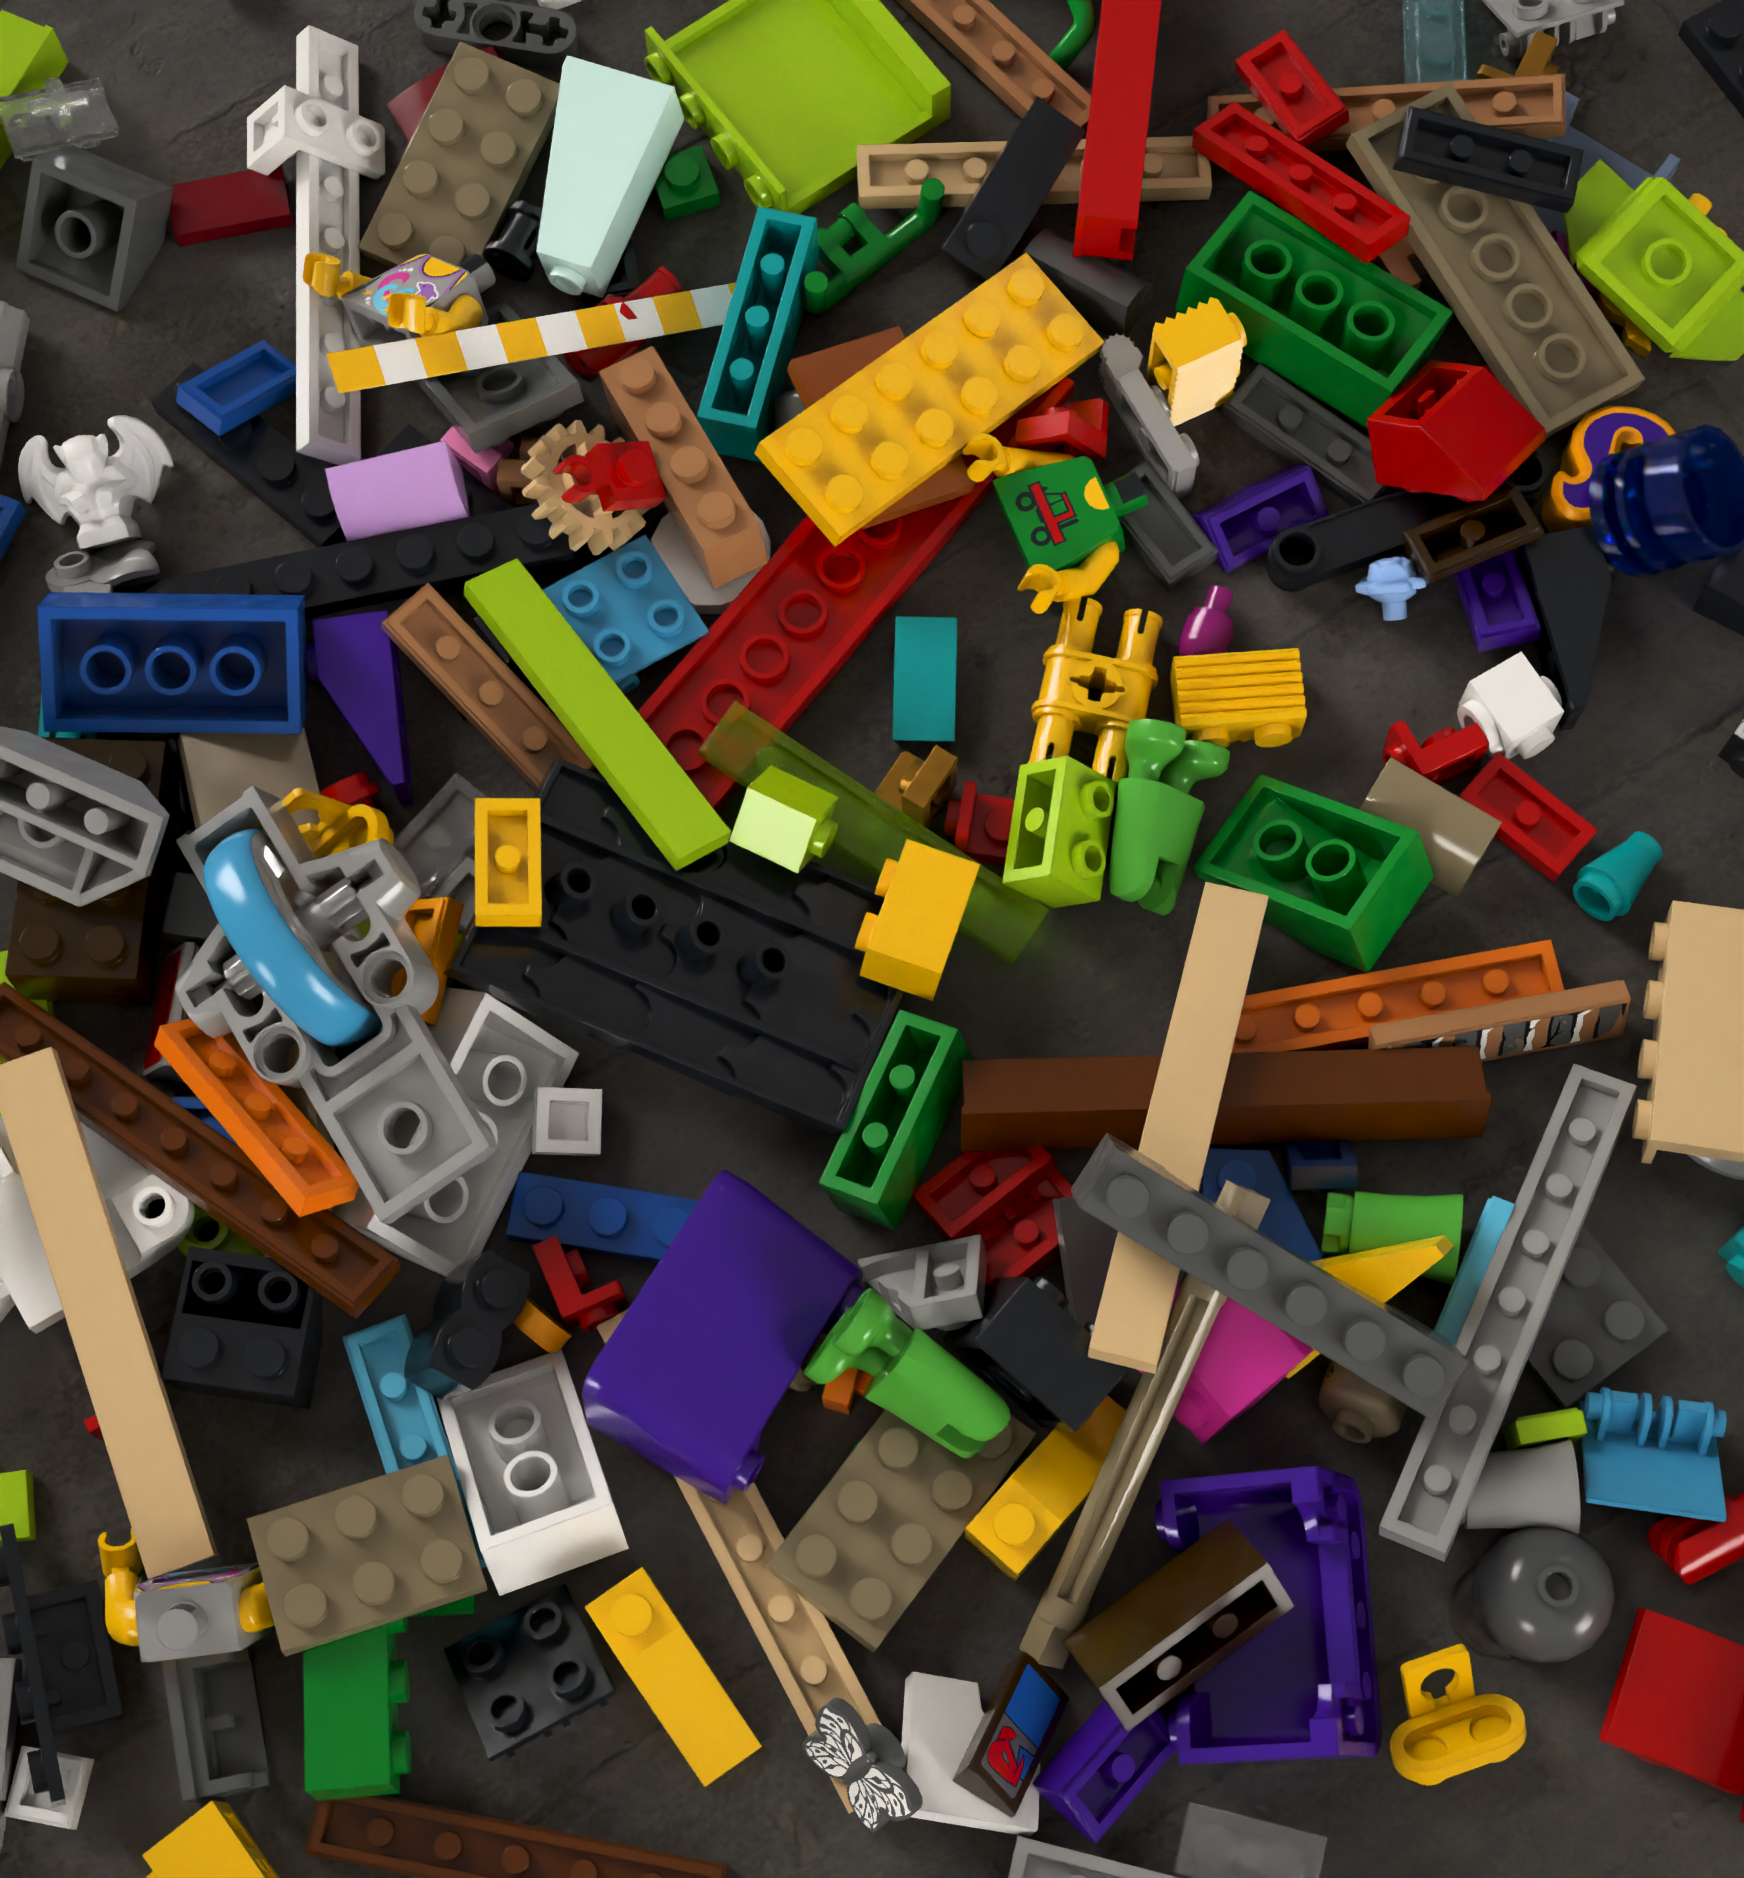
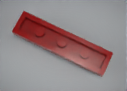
M1235 101L1193 129V149L1366 264L1408 235L1410 215Z

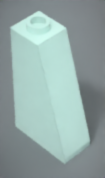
M567 55L562 66L536 250L549 282L562 292L570 295H580L582 292L603 298L684 122V116L674 86Z

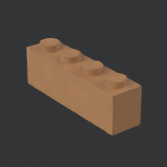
M651 346L599 371L611 414L628 442L649 441L667 496L662 502L713 589L715 590L768 564L759 522L655 348Z

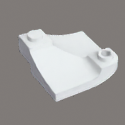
M0 1116V1278L28 1328L37 1334L63 1319L65 1315L3 1118ZM80 1122L131 1279L158 1262L183 1241L194 1220V1203ZM156 1199L165 1200L163 1213L157 1218L148 1219L150 1213L149 1203Z

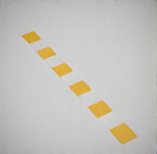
M736 283L624 302L636 315L637 319L628 320L619 312L622 304L620 302L326 353V357L338 393L341 394L724 325Z

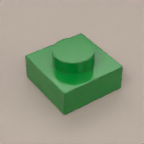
M702 145L668 154L653 187L665 222L720 206L719 191Z

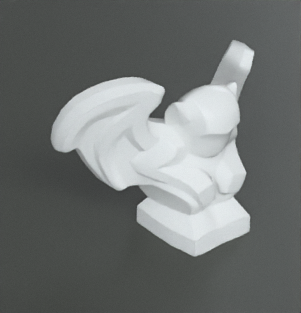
M117 415L108 419L107 424L116 434L120 444L119 450L110 457L108 456V442L105 434H100L97 437L94 435H78L63 442L62 446L54 445L53 448L65 465V468L56 467L51 463L48 442L41 435L29 439L21 451L18 475L25 502L31 504L32 500L35 499L41 508L60 525H65L67 517L72 516L80 526L76 538L80 551H89L141 538L139 526L131 518L135 499H141L148 504L152 503L159 488L163 467L167 466L170 469L174 467L171 453L164 440L155 429L137 418Z

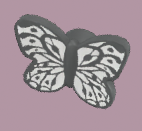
M832 1698L819 1710L815 1725L817 1731H814L802 1742L805 1754L823 1772L831 1777L842 1779L843 1783L848 1785L847 1794L851 1807L868 1831L874 1834L888 1823L889 1819L894 1822L909 1819L922 1807L923 1801L918 1786L903 1771L905 1754L898 1739L882 1725L876 1723L865 1725L859 1713L845 1700Z

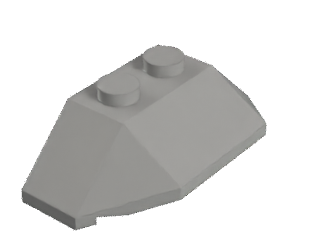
M0 726L1 873L78 907L87 905L151 875L170 814L141 781L30 732Z

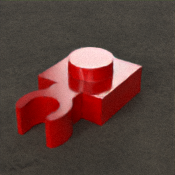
M649 441L598 443L585 454L586 457L571 455L553 470L554 475L567 473L577 480L579 485H573L561 496L564 502L570 504L580 503L589 495L598 494L603 512L655 508L667 498Z

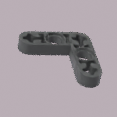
M417 0L414 9V21L422 44L429 50L438 53L453 55L461 41L479 50L492 46L503 60L515 65L544 70H560L567 55L577 58L580 51L577 27L573 18L567 13L556 9L499 0ZM442 2L448 3L451 21H444L441 28H433L432 24H439L444 11ZM494 22H504L513 28L506 38L499 41L486 39L482 35L484 28ZM530 28V33H526V43H524L523 29ZM552 34H560L562 38L555 40L553 46L544 45V42L550 41Z

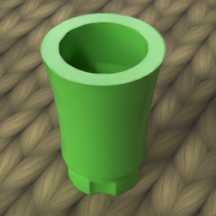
M1355 1191L1353 1198L1351 1195L1344 1193L1328 1192L1321 1256L1336 1257L1446 1235L1454 1246L1443 1258L1420 1276L1452 1286L1456 1277L1461 1241L1463 1194L1418 1196Z

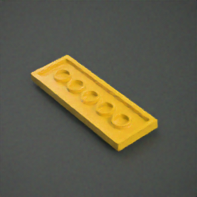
M1025 253L760 441L754 454L836 547L962 454L963 448L975 435L981 433L989 434L1095 356L1101 349V345L1105 342L1033 259Z

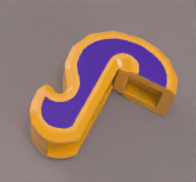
M1608 405L1585 414L1573 430L1563 451L1561 471L1553 477L1543 499L1541 515L1546 529L1550 533L1594 524L1596 528L1598 518L1604 515L1616 465L1625 471L1662 481L1671 480L1682 459L1681 439L1668 422L1654 413L1636 407Z

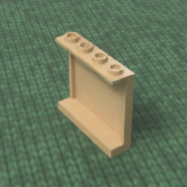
M1673 900L1665 922H1654L1651 931L1649 960L1659 961L1658 981H1648L1644 998L1643 1018L1654 1020L1652 1040L1643 1039L1640 1048L1637 1075L1638 1078L1648 1079L1647 1100L1637 1099L1632 1123V1138L1643 1140L1641 1163L1651 1164L1657 1150L1744 1162V910Z

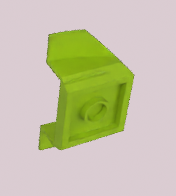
M1599 159L1578 181L1574 204L1568 213H1563L1571 266L1576 263L1577 271L1665 353L1672 352L1668 357L1707 361H1737L1744 353V293L1740 290L1744 286V251L1664 177H1656L1655 179L1647 177L1634 191L1610 167Z

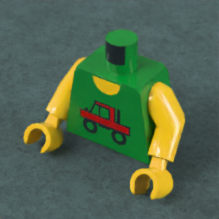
M981 433L975 435L963 448L962 453L964 455H976L981 460L975 461L968 468L967 474L975 482L985 480L992 472L999 477L992 480L998 503L1028 569L1017 589L1019 591L1033 589L1038 592L1030 605L1032 611L1036 614H1042L1047 611L1052 601L1062 602L1097 593L1118 564L1119 555L1126 548L1123 530L1118 518L1149 505L1137 473L1133 471L1102 484L1090 457L1081 456L1075 458L1071 454L1002 446L990 434Z

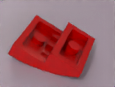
M1041 1146L1027 1148V1150L965 1151L916 1189L912 1196L946 1241L981 1234L987 1254L986 1288L994 1278L1028 1277L1032 1279L1060 1257L1052 1199L1071 1197L1073 1195L1070 1191L1072 1185L1056 1169L1053 1157Z
M1638 1608L1598 1740L1650 1764L1671 1768L1722 1792L1743 1796L1744 1646L1663 1614Z

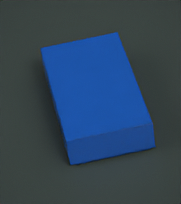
M262 340L179 385L176 403L218 436H221L295 394L296 364L265 340Z

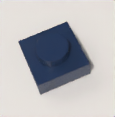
M1350 1140L1285 1141L1283 1143L1282 1158L1291 1190H1305L1314 1194H1326L1336 1189L1357 1188L1358 1164Z

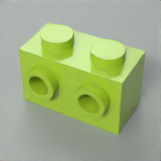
M1067 755L1020 765L1002 884L1051 908L1100 901L1117 782Z

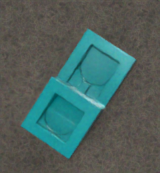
M896 616L892 740L955 741L957 618Z

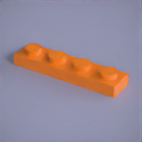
M191 1018L159 1026L154 1043L155 1048L299 1217L355 1200L359 1184L348 1165L276 1083L269 1082L258 1075L233 1033L212 1038L197 1027Z

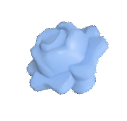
M1394 556L1392 558H1382L1371 563L1368 575L1359 580V583L1355 585L1357 593L1371 596L1375 601L1382 602L1383 620L1396 621L1408 617L1406 600L1417 593L1416 589L1425 588L1427 582L1419 574L1415 573L1414 563L1411 559Z

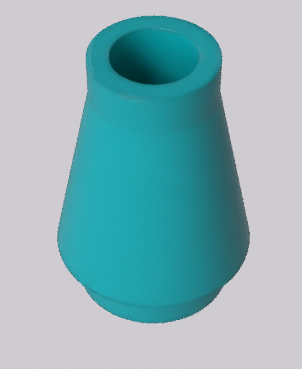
M1641 831L1632 833L1626 841L1578 871L1577 882L1573 886V895L1576 902L1587 914L1601 921H1610L1615 916L1626 915L1653 867L1662 859L1663 851L1661 846L1647 833Z

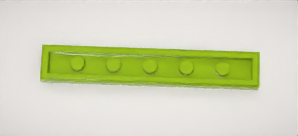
M518 558L465 582L464 597L675 871L728 844L731 835L730 829Z

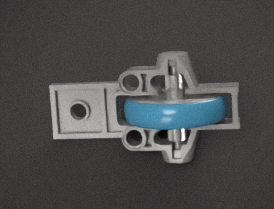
M251 786L244 791L240 799L189 835L184 834L176 840L206 892L219 922L193 958L192 963L175 984L176 995L182 1007L197 1027L212 1038L221 1037L233 1032L253 1069L261 1078L272 1083L305 1090L380 1222L393 1223L499 1150L498 1145L421 1017V1014L427 1011L436 1000L439 993V979L435 968L404 918V915L421 895V888L412 868L394 846L385 839L379 838L330 856L316 859L283 801L255 786ZM369 917L371 921L370 930L364 938L356 925ZM405 967L407 983L400 994L393 997L391 981L394 975ZM263 991V1005L259 1011L252 998ZM382 1027L379 1035L339 1061L332 1047L350 1048L359 1045L372 1037ZM297 1042L300 1049L299 1059L296 1065L288 1071L285 1064L286 1054L289 1048ZM414 1111L420 1119L421 1132L414 1144L402 1148L395 1140L394 1126L397 1119L403 1113Z

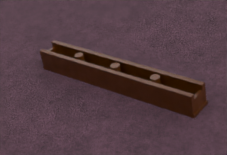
M1479 1047L1232 1053L1210 1145L1285 1143V1141L1480 1138L1483 1135L1492 1098L1491 1093L1487 1092ZM1162 1055L962 1060L961 1152L1027 1150V1148L1041 1146L1044 1149L1097 1148L1106 1132L1130 1147H1139Z

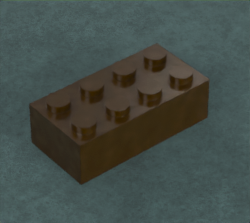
M41 737L141 781L170 814L151 875L82 907L75 906L18 880L5 975L13 987L30 1000L151 1005L169 863V837L172 835L177 797L175 762L166 742Z

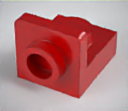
M1101 398L1061 404L1059 407L1043 410L1041 416L1018 419L1016 443L1025 449L1071 454L1075 458L1087 456L1092 461L1105 459L1109 404Z
M1400 720L1389 728L1384 742L1382 757L1385 765L1391 757L1441 786L1478 768L1488 748L1489 741L1476 722L1459 731H1456L1454 727L1444 728L1427 738L1420 747L1405 721Z
M965 780L962 798L949 799L944 835L955 837L954 855L970 861L1005 866L1015 799L978 794L977 782Z
M557 1235L532 1246L568 1330L581 1326L584 1332L595 1330L597 1325L618 1315L617 1309L629 1303L620 1280L613 1281L582 1295L580 1290L591 1286V1280L577 1248L564 1253Z

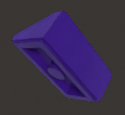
M1293 464L1193 513L1191 516L1219 551L1216 561L1222 571L1227 573L1267 553L1271 542L1285 529L1297 527L1330 514L1310 465Z
M1103 1701L1035 1778L1033 1785L1041 1796L1090 1842L1097 1844L1176 1751L1170 1741L1168 1720L1160 1709H1157L1127 1732Z

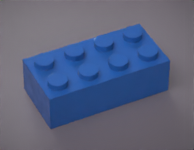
M50 592L37 606L44 732L302 733L308 717L305 657V595Z

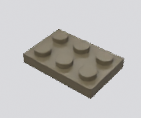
M448 1455L247 1519L279 1644L285 1657L488 1590Z

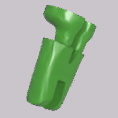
M1136 719L1128 723L1124 740L1129 771L1128 778L1119 779L1110 858L1109 888L1111 894L1124 901H1138V904L1143 909L1158 915H1166L1172 911L1176 903L1205 809L1203 801L1188 794L1191 787L1197 781L1217 778L1228 769L1230 751L1214 743L1185 740L1186 730L1179 725L1155 719Z
M871 1288L864 1291L854 1306L848 1308L819 1345L804 1371V1375L817 1384L832 1382L849 1368H857L872 1375L873 1377L863 1393L864 1398L886 1409L943 1447L966 1459L977 1454L987 1444L988 1440L995 1438L1008 1425L1010 1420V1409L998 1393L931 1339L919 1327L912 1331L903 1321L897 1318L886 1299Z

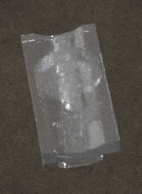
M59 77L45 79L43 89L0 97V119L15 159L20 158L24 162L31 161L33 157L45 154L46 152L71 145L77 146L80 149L100 146L102 140L119 136V126L108 105L100 77L62 84Z

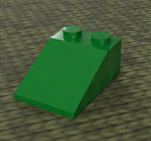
M1259 774L1192 868L1195 875L1205 882L1269 896L1264 915L1266 921L1311 950L1369 973L1435 876L1418 831L1263 774Z

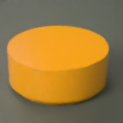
M527 1297L526 1303L518 1317L512 1322L550 1354H557L572 1336L565 1327L529 1297Z

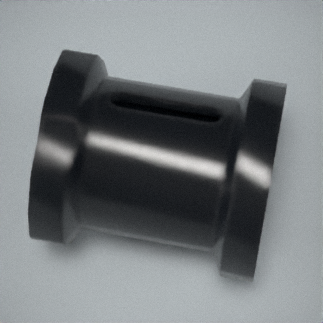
M513 201L506 211L508 217L506 225L498 239L487 244L484 249V257L490 266L500 274L516 281H528L535 270L533 261L537 255L536 250L542 209L524 201Z

